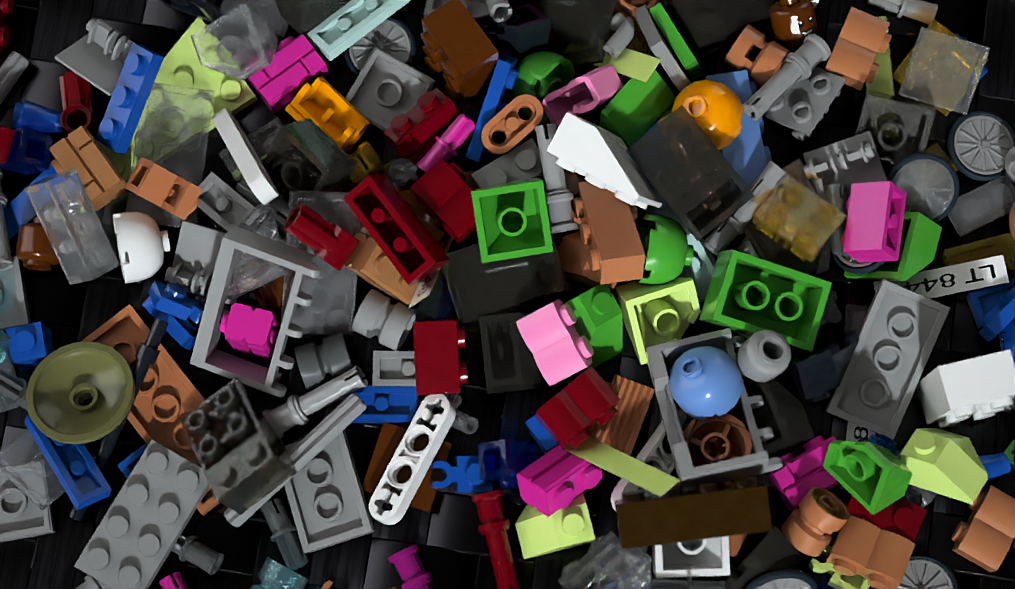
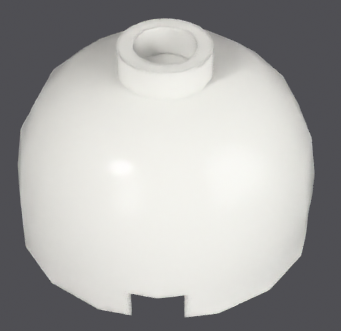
M141 212L113 214L115 234H117V248L125 284L152 277L163 265L164 252L170 251L167 230L160 231L157 222L148 214Z

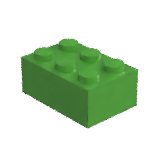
M736 250L720 251L699 320L725 329L730 328L731 331L749 337L761 330H773L787 340L792 351L812 352L832 283Z

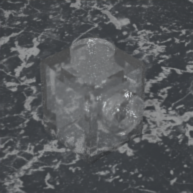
M620 542L594 564V589H648L652 581L651 556L638 548L622 549Z

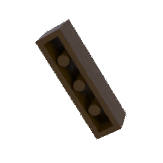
M743 477L734 479V485L719 487V482H704L696 484L697 490L682 492L681 486H673L661 497L658 495L645 496L644 491L623 493L622 500H614L620 546L622 549L772 531L767 485L762 482H756V477Z

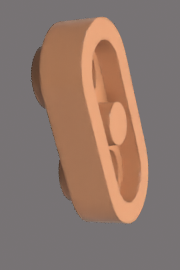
M528 94L515 97L484 126L481 133V141L484 148L494 155H503L511 151L534 130V127L540 124L543 118V107L540 101ZM528 108L531 111V118L528 120L521 119L518 115L519 109ZM496 131H500L505 135V141L501 144L495 143L492 139V134Z

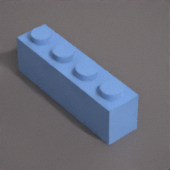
M747 70L705 77V80L709 79L724 83L739 96L742 104L757 92L754 81H749ZM742 113V128L739 135L730 145L719 151H714L717 167L720 169L728 211L738 202L740 197L771 161L769 147L763 146L761 136L764 133L763 118L761 116V119L758 121L751 120L755 113L749 118L745 113ZM778 187L758 211L770 210L779 196Z

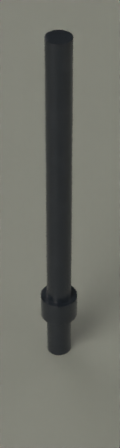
M155 318L145 343H140L135 357L138 359L132 370L135 380V395L132 406L150 365L156 363L161 352L158 347L169 323L159 318ZM131 408L124 420L113 431L105 435L100 442L93 460L102 474ZM73 505L68 516L82 521L88 506L76 510Z

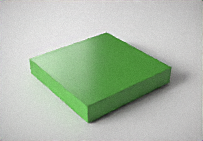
M659 2L650 8V14L690 78L696 80L704 75L700 65L661 3Z

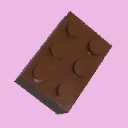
M450 0L422 19L423 33L421 38L425 43L422 48L427 55L424 60L434 75L440 73L447 82L444 84V87L449 96L455 102L460 99L465 108H467L487 94L499 55L498 50L460 0Z

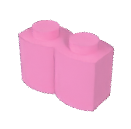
M603 65L573 79L568 85L549 93L541 104L550 122L557 123V126H559L566 112L581 117L593 111L596 107L612 100L623 88V84L613 65Z
M560 299L516 321L524 342L532 352L536 364L549 386L583 370L593 363L591 356L594 355L590 342L585 336L580 337L574 326L577 320L572 308L567 303L563 305Z

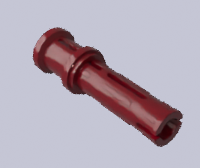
M502 489L471 496L472 502L477 505L481 522L478 529L482 535L486 536L498 589H520L506 532L509 529L510 521L505 519L500 498L503 496Z

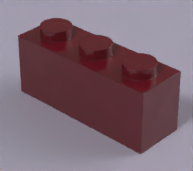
M385 174L369 175L343 197L344 201L408 285L424 282L450 260Z

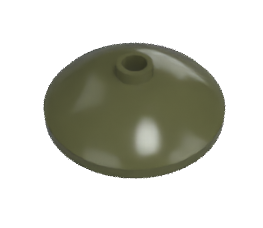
M89 341L68 344L49 354L34 370L26 390L27 411L36 427L52 440L65 444L92 442L113 431L128 414L135 395L134 376L124 357L115 349L105 344ZM93 399L89 405L83 406L85 400Z

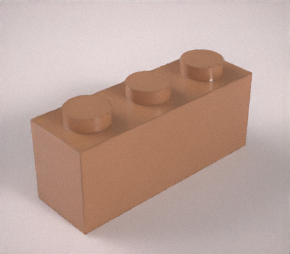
M588 181L578 182V195L572 200L573 214L575 219H581V241L583 245H589V267L591 271L596 270L600 285L643 279L645 253L629 204L615 197V193L606 188H599Z

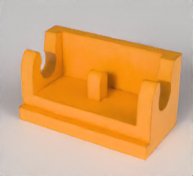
M318 77L312 85L306 83L292 102L285 108L332 156L350 151L370 125V122L323 77Z

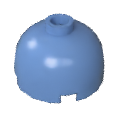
M698 346L683 352L675 360L669 377L670 392L676 404L689 417L700 421L708 420L705 417H711L715 414L720 417L729 412L737 404L743 392L744 384L741 382L742 371L739 365L725 351L713 346Z

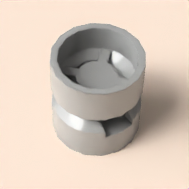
M371 289L357 311L352 330L368 338L376 335L380 344L394 351H399L413 327L417 310L411 307L408 309L409 306L401 302L393 305L391 304V297Z

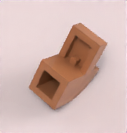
M143 157L140 158L124 187L183 220H186L188 215L197 208L200 199L199 195L202 191V188Z

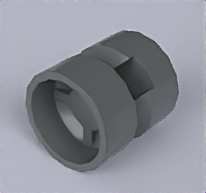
M342 332L324 337L320 345L311 341L294 347L298 367L307 391L316 389L325 384L328 379H334L353 368Z

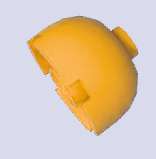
M709 79L694 81L684 87L675 98L671 114L677 115L696 150L719 151L730 145L739 135L742 128L741 121L742 113L744 114V106L739 96L724 83Z

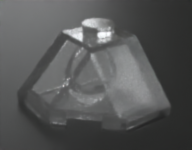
M246 2L190 35L202 66L240 80H245L271 65L278 45L268 13Z

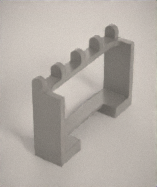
M236 225L222 237L190 364L274 396L284 397L287 387L278 383L282 376V373L278 371L280 367L292 369L295 360L283 353L288 336L294 338L302 337L304 329L292 322L297 304L310 306L313 297L301 290L306 275L310 277H319L321 268L312 264L316 255ZM242 252L296 271L269 368L217 349L221 335V323L219 322L234 268L240 263Z
M730 328L646 347L647 365L682 492L697 489L696 484L715 481L723 483L737 478L774 471L783 466L780 457L769 459L767 450L764 451L762 441H767L774 437L772 428L757 429L752 409L764 405L763 397L761 395L748 397L744 385L739 400L755 453L693 467L687 442L684 440L674 400L670 392L666 366L674 364L675 360L683 352L698 346H713L722 349L738 364L734 349L740 348L745 342V338L742 335L732 337ZM742 372L741 382L744 384L743 377H746V375Z

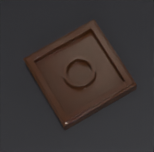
M383 423L362 485L364 492L374 493L407 431L406 428ZM424 434L418 436L413 444L414 450H424L428 446L429 436ZM443 441L432 462H447L452 443ZM404 466L398 471V483H405L411 478L412 469L410 466ZM429 467L409 505L410 507L430 513L438 490L431 488L430 482L441 481L443 475L441 469ZM393 486L390 488L391 492H395L399 496L402 493Z

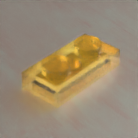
M1011 233L945 249L941 252L945 267L1003 255L1006 270H1015V242Z

